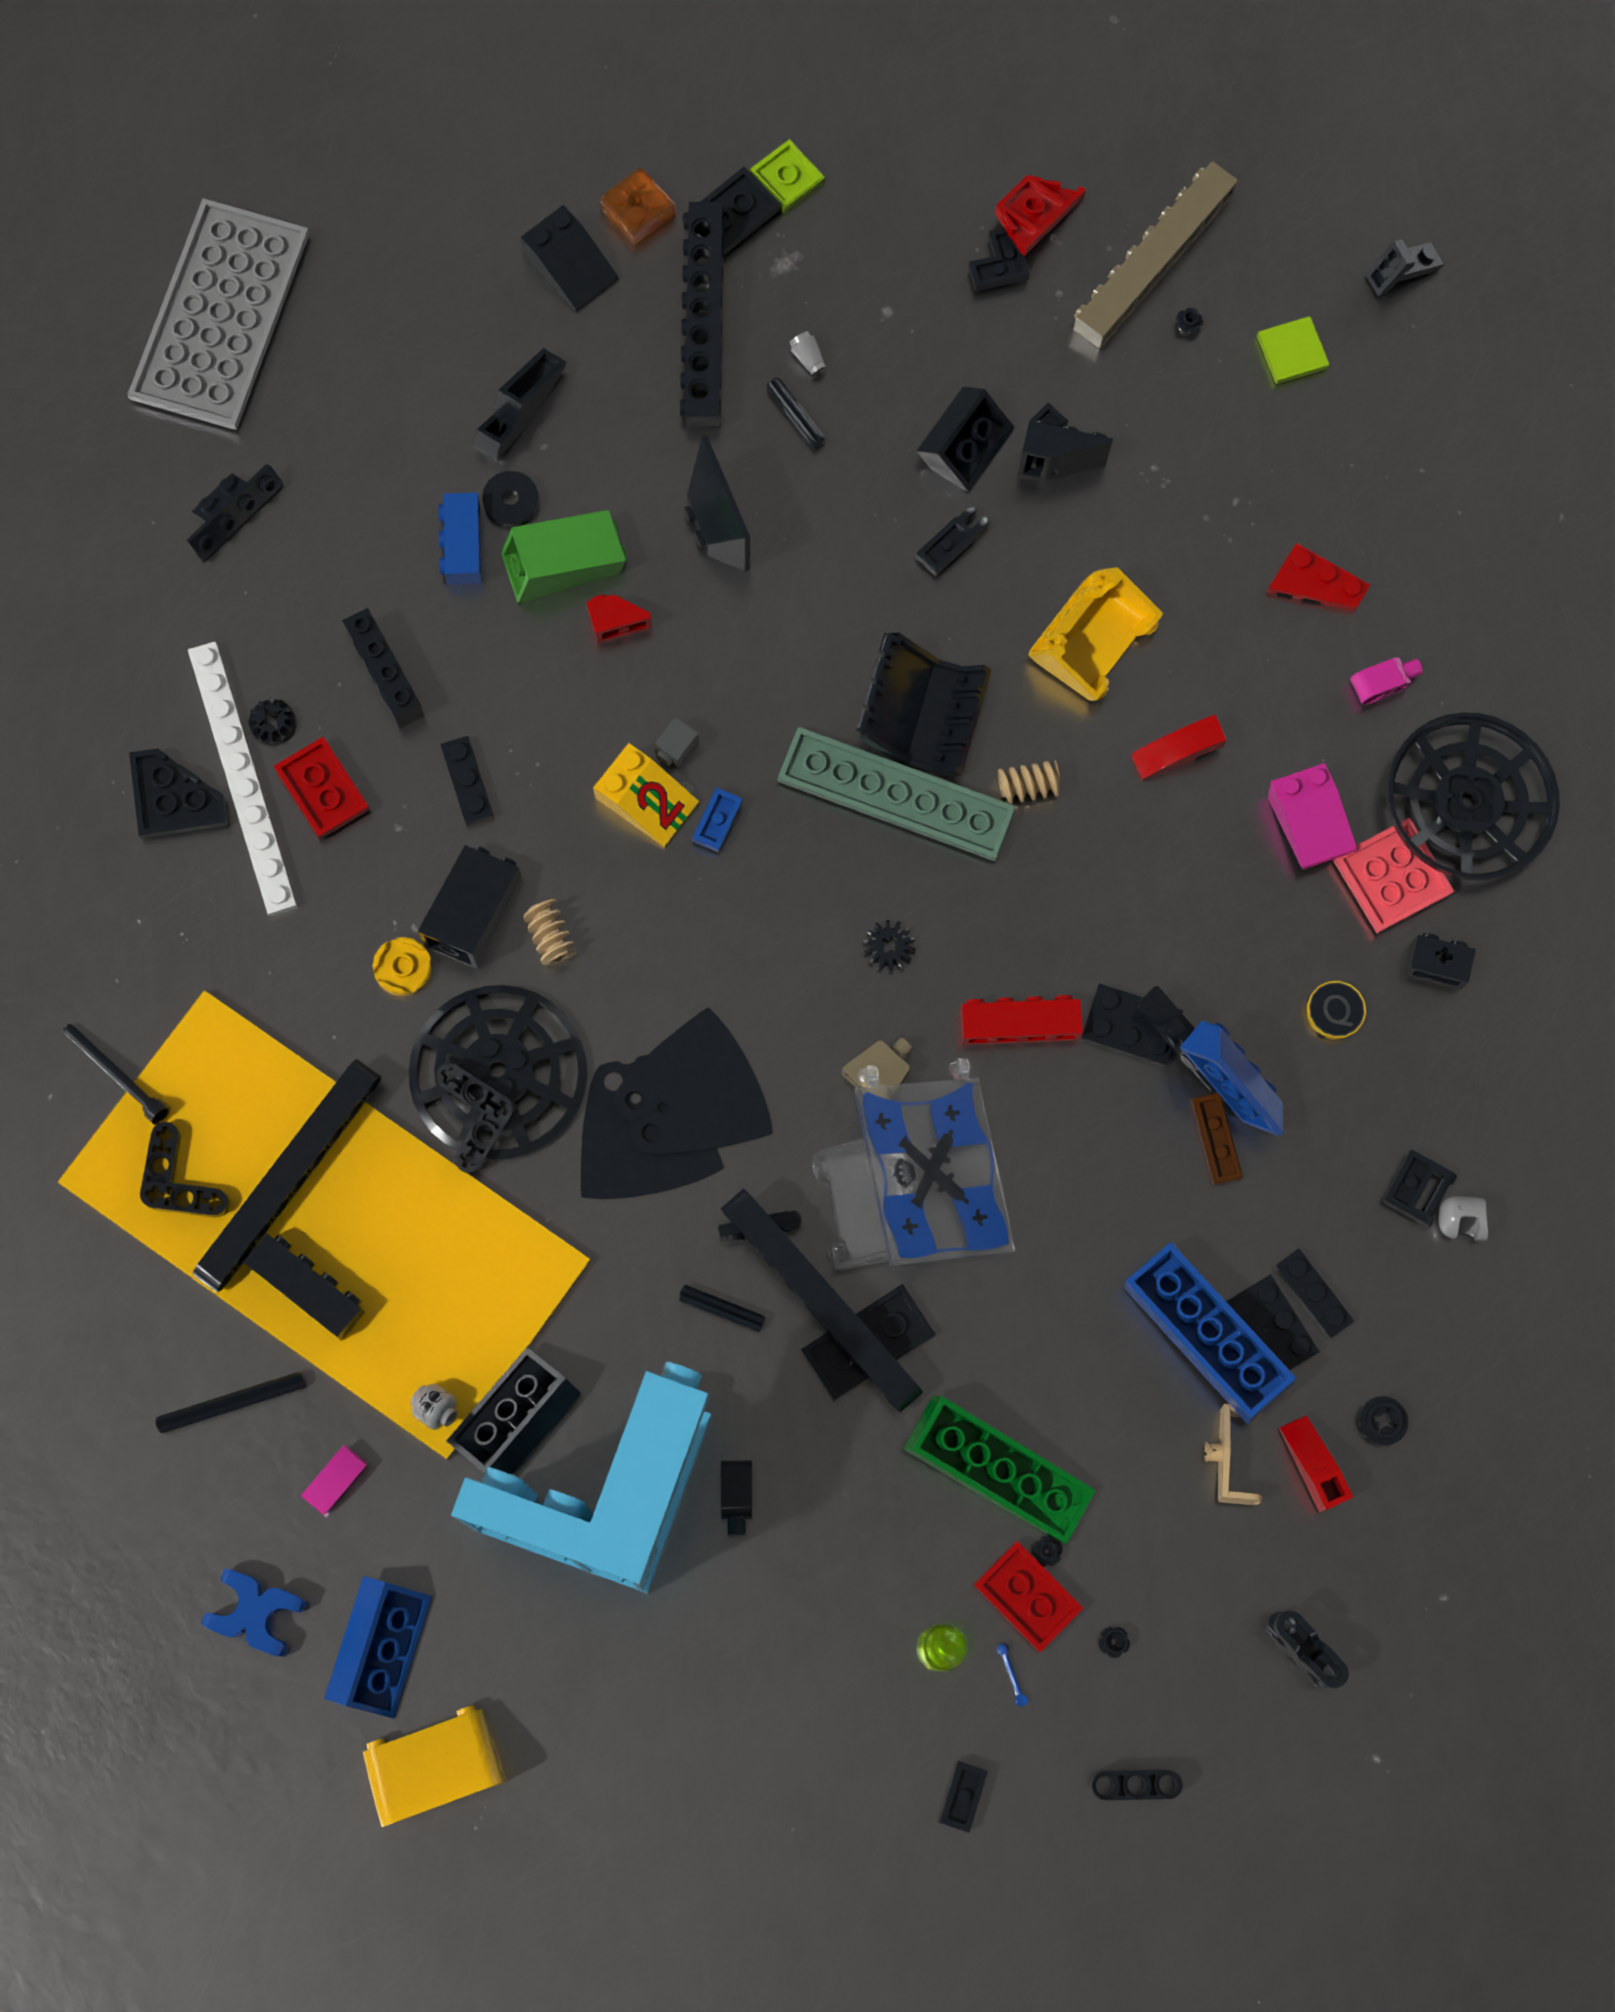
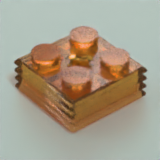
M642 167L635 170L599 198L601 210L632 244H637L676 214L675 203Z

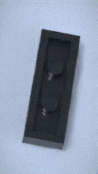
M465 736L440 744L466 827L493 819L494 815L469 737Z
M1300 1248L1274 1266L1275 1270L1328 1340L1354 1322V1319Z

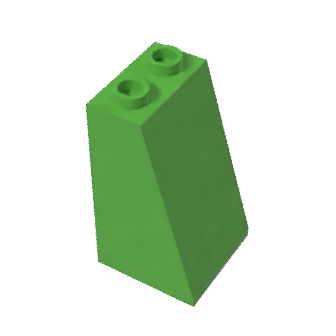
M609 510L512 527L501 552L518 604L619 574L627 561L626 549L624 545L620 544L618 539L617 523L615 520H612Z

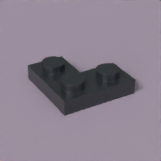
M1005 228L989 231L988 239L993 257L970 261L968 265L975 292L1029 280L1030 274L1025 257L1020 253Z

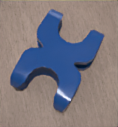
M224 1569L221 1581L236 1590L239 1598L238 1606L233 1613L226 1616L206 1613L201 1621L202 1626L232 1638L240 1637L246 1631V1641L251 1647L277 1657H285L288 1649L287 1644L272 1635L270 1620L276 1612L282 1609L297 1613L303 1612L307 1601L279 1588H270L262 1594V1585L258 1579L232 1569Z

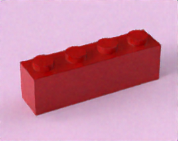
M1071 995L1056 996L1055 1000H1043L1041 996H1031L1025 998V1001H1014L1013 998L1004 997L990 1003H984V999H970L966 1001V1004H962L960 1009L962 1045L1080 1040L1083 1034L1081 1000L1073 999Z

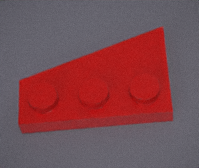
M1296 543L1267 592L1273 594L1278 592L1284 593L1300 600L1306 598L1320 601L1323 605L1355 612L1370 584Z

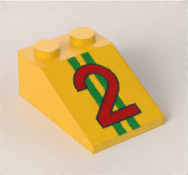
M630 743L626 745L593 787L595 798L664 848L699 804V801L655 761Z

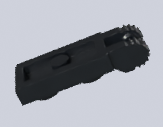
M973 505L967 508L959 517L953 518L916 553V558L933 575L937 576L988 527L990 521L986 517L979 520L971 529L965 525L977 512Z
M795 1210L769 1214L771 1219L785 1233L791 1232V1230H798L802 1222L801 1213L799 1214ZM732 1223L719 1225L717 1230L719 1241L726 1240L727 1244H734L745 1240L744 1236Z

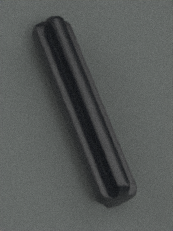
M778 377L770 380L767 383V390L811 447L818 448L825 442V436L785 384Z
M683 1285L679 1293L680 1301L755 1331H760L764 1325V1315L691 1286Z

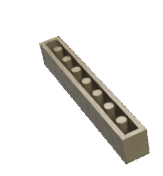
M1213 161L1205 169L1201 167L1196 172L1189 188L1185 186L1181 189L1175 199L1177 202L1172 207L1167 206L1163 210L1155 227L1153 225L1148 227L1142 236L1143 241L1138 246L1134 244L1129 249L1124 263L1121 266L1119 264L1115 265L1108 275L1109 280L1104 285L1099 284L1091 295V301L1087 305L1083 303L1075 312L1074 318L1076 320L1073 330L1098 349L1105 344L1233 196L1238 179Z

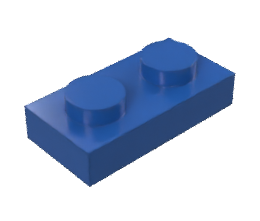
M716 787L692 837V841L719 853L743 803V798Z

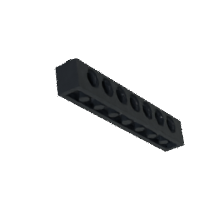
M689 202V212H684L683 215L684 230H688V239H683V256H688V265H683L682 268L683 283H687V292H682V309H687V319H682L681 322L682 336H686V345L681 346V362L686 363V372H681L680 376L681 390H685V399H680V416L685 417L687 426H721L724 209L722 202ZM701 231L710 232L706 237L697 236ZM702 257L710 259L705 264H699L696 262L699 258ZM700 284L709 285V287L704 291H699L696 289V287ZM701 310L709 312L707 316L702 318L695 316ZM699 337L708 338V341L704 344L695 343ZM698 364H706L708 366L704 371H696L694 369ZM703 390L707 392V395L703 398L694 397L697 391Z

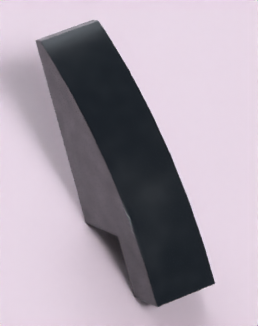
M545 348L538 352L498 390L492 416L476 430L473 446L497 460L532 420L553 389L567 362Z

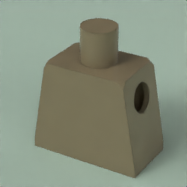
M902 1037L891 1048L882 1040H879L842 1068V1075L862 1094L870 1092L884 1099L892 1100L910 1073L911 1067L904 1059L914 1049Z

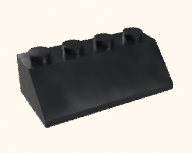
M526 1347L446 1441L482 1473H485L486 1468L490 1467L512 1475L581 1392L562 1374Z

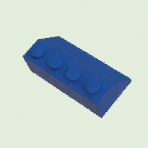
M1201 1021L1180 1046V1049L1243 1123L1280 1136L1283 1133V1102L1275 1094L1276 1088L1261 1077L1260 1068L1246 1059L1244 1056L1245 1050L1237 1043L1232 1042L1228 1037L1230 1032L1223 1025Z
M363 1576L324 1699L394 1719L432 1596Z

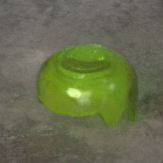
M937 1624L927 1627L918 1636L916 1651L919 1661L929 1670L946 1672L954 1670L964 1661L967 1645L965 1636L955 1626Z

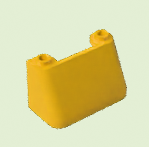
M1118 567L1097 570L1081 583L1032 646L1028 655L1036 664L1087 700H1100L1109 690V679L1106 677L1108 672L1135 637L1144 634L1148 636L1157 629L1159 625L1158 620L1164 613Z
M470 1705L457 1710L458 1717L388 1743H386L385 1738H381L366 1744L368 1750L362 1753L382 1827L507 1781L484 1708L476 1710L474 1705Z

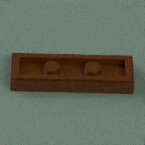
M1218 1093L1192 1098L1190 1101L1213 1186L1242 1180L1243 1174L1222 1097Z

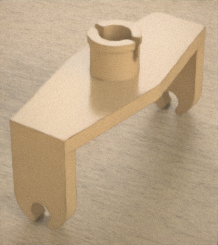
M1224 1404L1220 1409L1219 1443L1206 1442L1204 1453H1207V1455H1204L1205 1462H1218V1502L1259 1505L1262 1502V1496L1259 1494L1229 1491L1230 1417L1241 1416L1230 1404ZM1262 1412L1258 1417H1256V1418H1261L1262 1415H1263V1412Z

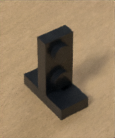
M1399 239L1391 243L1365 275L1379 297L1386 295L1398 281L1439 271L1444 264L1431 242L1407 248L1403 240Z

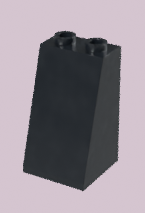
M465 845L424 918L418 934L424 947L478 969L520 879L521 873L519 867L516 866L517 863L512 859L504 856L498 859L489 855L490 852L483 847L474 845L471 848Z

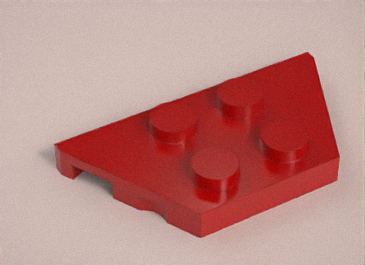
M1027 175L996 205L994 213L1020 253L1025 256L1084 198L1086 189L1078 186L1077 191L1061 188V182L1043 180L1040 177Z

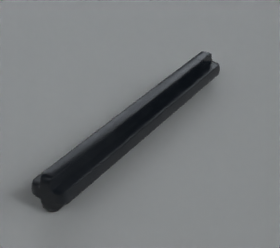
M295 1372L155 1418L156 1428L158 1432L165 1433L303 1389L305 1387L303 1375L300 1372Z

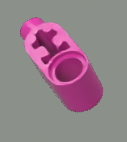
M1396 657L1361 670L1354 674L1350 680L1361 704L1367 705L1405 690L1412 684L1410 679L1422 675L1423 670L1418 659L1402 663L1400 657Z

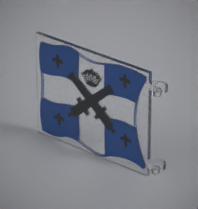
M958 1058L949 1064L953 1080L878 1086V1068L876 1065H867L858 1071V1078L863 1087H857L854 1089L890 1267L1015 1251L978 1077L969 1078L970 1065L967 1058Z

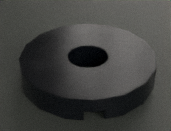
M505 471L496 474L488 480L483 489L482 502L486 513L493 522L501 526L516 527L534 517L539 507V493L536 484L529 476L518 471ZM507 494H516L519 497L518 501L512 505L504 503L503 499Z

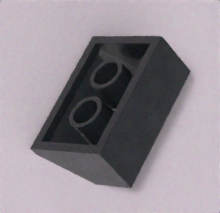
M962 387L916 452L931 470L964 491H969L1014 429V425L985 389Z

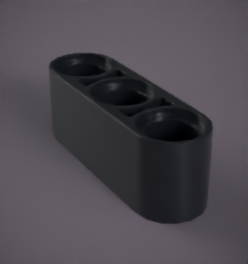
M1166 1769L1101 1770L1091 1775L1088 1787L1094 1797L1106 1801L1156 1800L1177 1797L1182 1791L1183 1782L1178 1773ZM1137 1775L1143 1782V1788L1139 1793L1133 1794L1128 1789V1781L1132 1776ZM1164 1775H1169L1174 1780V1788L1169 1793L1162 1792L1159 1787V1781ZM1106 1776L1111 1780L1112 1787L1109 1793L1102 1795L1097 1791L1096 1783L1099 1778Z

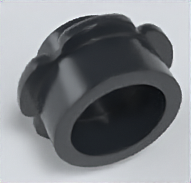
M1187 308L1185 311L1181 310L1176 317L1178 321L1177 327L1185 335L1195 334L1204 323L1203 316L1195 308Z
M1043 1536L1040 1538V1541L1034 1543L1032 1551L1036 1556L1035 1559L1042 1566H1054L1061 1560L1060 1555L1063 1553V1547L1058 1540H1054V1537ZM1046 1548L1051 1550L1050 1554L1045 1553Z
M1108 1627L1102 1632L1099 1646L1103 1652L1108 1653L1109 1657L1117 1658L1123 1652L1128 1651L1130 1641L1127 1638V1632L1123 1628ZM1112 1639L1117 1640L1116 1645L1112 1644Z

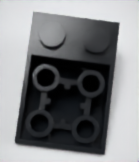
M1029 420L1017 475L1046 481L1106 466L1113 438H1109L1099 432L1090 434L1081 432L1071 426L1058 427L1043 420Z

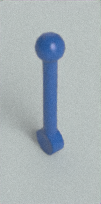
M1001 1643L997 1647V1652L1002 1655L1016 1693L1015 1702L1018 1706L1023 1707L1028 1703V1698L1022 1694L1008 1655L1009 1646L1006 1643Z

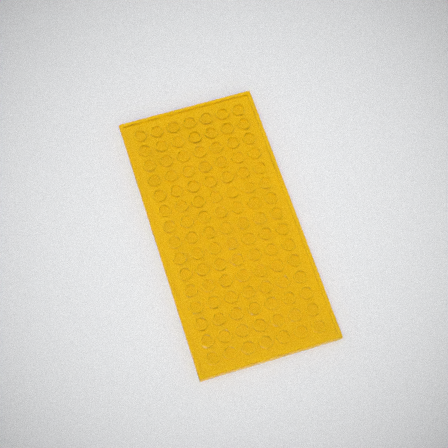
M204 990L134 1082L151 1098H160L171 1108L170 1113L162 1122L172 1123L181 1134L173 1183L216 1188L223 1191L230 1200V1207L226 1214L213 1218L159 1211L148 1208L140 1198L141 1185L152 1129L156 1125H153L144 1116L143 1106L128 1092L117 1103L58 1180V1183L448 1460L456 1449L446 1440L526 1347L529 1348L590 1263V1258L468 1173L461 1171L455 1164L365 1102L266 1233L272 1238L279 1235L292 1245L289 1251L296 1257L302 1253L315 1264L312 1269L320 1276L324 1272L329 1274L338 1282L335 1288L345 1295L347 1291H350L362 1301L359 1307L365 1313L341 1341L245 1263L241 1265L229 1283L220 1292H215L193 1275V1270L336 1081ZM166 1129L164 1134H159V1138L163 1140L162 1150L156 1148L155 1152L163 1151L171 1154V1151H168L165 1146L167 1139H172L173 1135L169 1132V1129ZM165 1158L156 1159L153 1163V1171L157 1174L164 1173L169 1166L168 1160ZM155 1188L153 1193H148V1197L152 1199L153 1203H155L157 1198H165L169 1201L167 1205H171L170 1195L161 1194L158 1188ZM189 1191L181 1192L177 1197V1203L180 1207H187L193 1201V1195ZM199 1193L200 1203L210 1205L212 1211H215L216 1206H222L223 1202L218 1199V1195L215 1196L214 1200L210 1201L204 1200L202 1198L203 1193ZM423 1385H440L455 1396L457 1416L451 1425L433 1430L413 1416L411 1399L414 1393Z

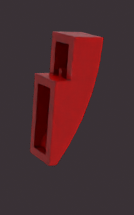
M1214 714L1151 742L1131 753V756L1143 781L1193 762L1201 755L1224 747L1227 739Z

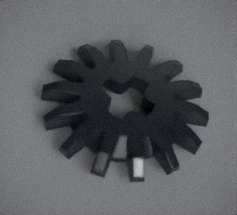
M890 920L885 921L886 928H882L877 922L875 926L878 932L868 930L867 934L872 936V939L863 941V944L870 945V948L865 950L864 954H873L869 963L872 965L878 960L880 962L879 970L883 969L884 964H888L889 972L894 971L893 964L896 963L900 969L904 968L902 960L906 959L908 962L912 960L907 952L916 951V948L908 945V943L915 941V937L906 938L905 935L910 929L907 927L900 931L901 922L897 921L894 928H891ZM893 938L896 940L895 946L897 950H889L887 953L883 950L885 945L882 941L884 939L889 941Z

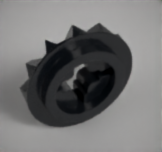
M270 697L268 700L259 701L254 709H251L248 723L252 734L258 740L265 743H278L285 740L292 733L295 727V715L292 708L283 700ZM266 712L273 717L278 715L276 718L277 729L270 723L264 724L267 721Z
M1380 1396L1371 1399L1364 1405L1360 1411L1359 1425L1364 1436L1374 1444L1388 1446L1398 1442L1405 1435L1408 1429V1415L1405 1408L1397 1400L1391 1397ZM1388 1409L1387 1420L1395 1425V1427L1385 1426L1379 1433V1422L1373 1417L1382 1416Z

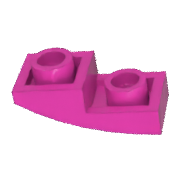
M344 1444L301 1494V1497L325 1515L368 1463Z

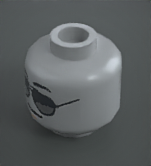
M423 1385L414 1393L411 1399L413 1416L430 1429L437 1430L443 1426L447 1427L452 1424L457 1416L455 1396L440 1385Z

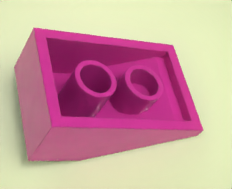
M1325 763L1270 782L1268 800L1302 870L1357 851L1337 787Z

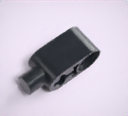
M752 1460L721 1461V1520H728L729 1536L746 1535V1519H752Z

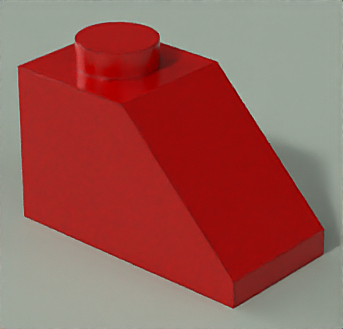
M606 594L597 595L591 601L586 602L587 612L597 643L652 628L650 612L614 594L609 596Z

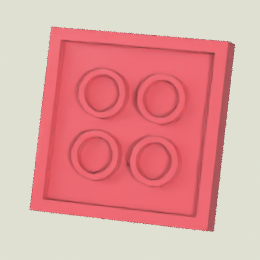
M1410 817L1401 822L1403 829L1410 838L1418 833ZM1394 826L1356 845V852L1333 859V862L1377 934L1449 897L1455 892L1443 873L1434 870L1422 862L1407 848ZM1425 842L1418 847L1424 854L1436 861Z

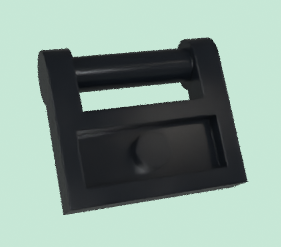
M1411 1149L1382 1202L1412 1218L1419 1225L1431 1228L1435 1220L1433 1216L1449 1185L1454 1184L1457 1175ZM1433 1174L1439 1180L1424 1209L1421 1211L1415 1206Z

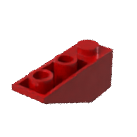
M1307 1415L1279 1428L1319 1512L1354 1498L1339 1466Z

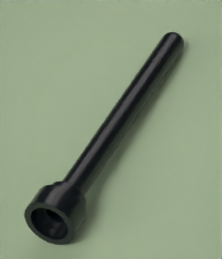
M72 1024L64 1026V1034L143 1106L144 1116L153 1125L161 1123L168 1116L171 1110L168 1104L160 1098H151Z

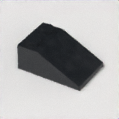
M564 204L520 237L523 254L575 311L579 310L619 279V276L583 225Z

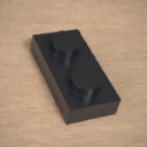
M957 1761L939 1823L970 1833L988 1774L987 1770Z

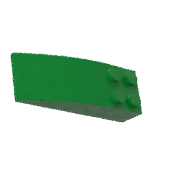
M932 1396L903 1448L971 1491L1064 1544L1068 1543L1096 1491L943 1396Z

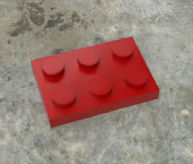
M324 737L319 738L273 766L319 840L370 810Z
M1018 1541L973 1585L1039 1653L1083 1609Z

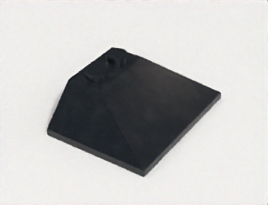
M707 435L703 436L687 492V506L684 507L685 515L689 523L694 522L697 529L694 535L700 548L704 547L709 557L746 571L750 569V534Z

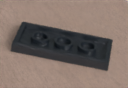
M903 1284L856 1313L859 1319L896 1361L936 1335ZM828 1332L801 1349L833 1401L868 1380V1377Z

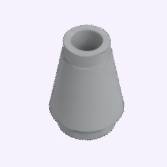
M809 331L799 334L790 341L791 352L812 376L826 368L815 336H811Z

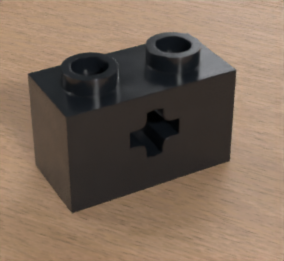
M1418 934L1411 943L1405 975L1463 989L1470 979L1476 949L1468 947V944L1462 941L1453 940L1447 942L1439 940V936L1434 934ZM1438 954L1442 956L1444 964L1440 963V958L1437 957Z

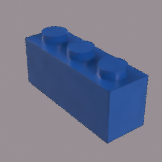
M478 492L443 494V504H438L439 521H444V531H439V546L444 548V557L439 558L440 575H445L448 585L481 584V522Z

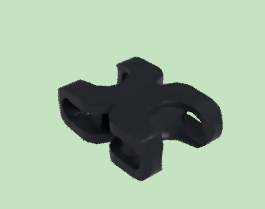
M1285 1611L1270 1615L1266 1622L1268 1635L1284 1653L1294 1660L1300 1671L1315 1686L1319 1688H1339L1347 1682L1349 1670L1346 1664L1326 1643L1320 1640L1317 1632L1299 1613ZM1285 1621L1290 1626L1289 1633H1286L1284 1630ZM1326 1666L1329 1668L1330 1672L1328 1678L1324 1674V1669Z

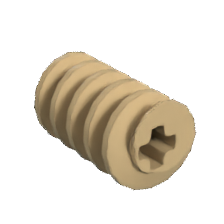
M1056 760L1054 761L1053 769L1048 761L1043 762L1041 770L1038 764L1033 763L1030 772L1025 765H1021L1019 774L1014 767H1010L1007 776L1003 769H998L1001 797H1006L1009 804H1013L1014 795H1017L1021 803H1023L1026 793H1029L1032 801L1036 800V795L1039 791L1044 799H1047L1048 790H1052L1055 797L1059 796L1060 775Z
M556 899L545 900L531 906L523 916L524 921L529 924L527 927L529 933L534 934L532 941L538 945L536 950L539 955H543L540 960L542 965L545 966L561 964L577 954L576 952L568 953V949L574 945L573 941H563V939L570 935L569 931H559V928L565 925V921H555L554 919L561 914L560 909H550L557 903Z

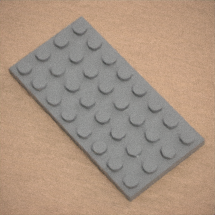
M202 198L128 391L129 399L237 430L308 240L309 229Z

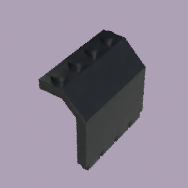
M900 632L884 633L879 649V654L884 657L879 656L876 659L871 680L875 683H869L863 706L868 710H861L856 731L861 733L860 740L895 762L938 776L962 775L992 669L986 665L961 666L939 660Z

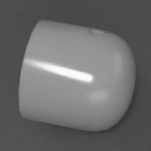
M1450 1196L1443 1201L1440 1206L1438 1221L1440 1230L1445 1236L1456 1239L1458 1234L1471 1235L1475 1241H1486L1488 1239L1485 1198Z

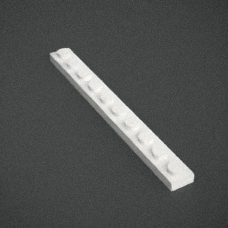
M214 641L188 649L267 914L271 917L297 909L295 897L217 643Z

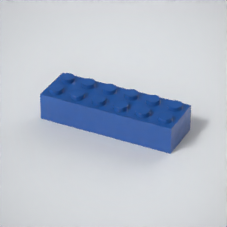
M1172 1242L1125 1281L1124 1289L1248 1425L1294 1385L1296 1377Z

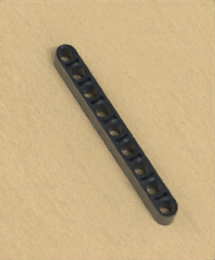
M358 1059L354 1060L347 1067L193 1270V1275L217 1293L229 1283L244 1263L243 1261L264 1237L375 1091L382 1079L381 1075Z
M744 1188L720 1208L730 1222L899 1413L923 1393L911 1376Z

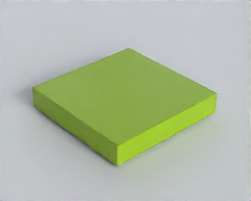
M790 139L748 170L781 203L780 211L782 214L825 182V176Z
M1310 316L1258 331L1257 338L1276 385L1329 368L1330 364Z

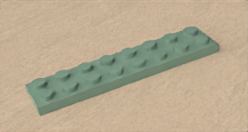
M798 727L777 778V782L995 861L1016 807Z

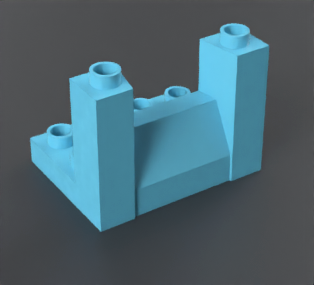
M671 1362L665 1363L661 1376L648 1371L645 1372L594 1514L589 1509L590 1507L585 1505L586 1502L551 1489L548 1490L543 1505L535 1503L538 1494L533 1492V1489L529 1488L528 1484L523 1483V1479L487 1467L481 1483L465 1477L451 1516L474 1531L649 1594L712 1419L711 1413L705 1412L709 1395L698 1390L702 1374Z

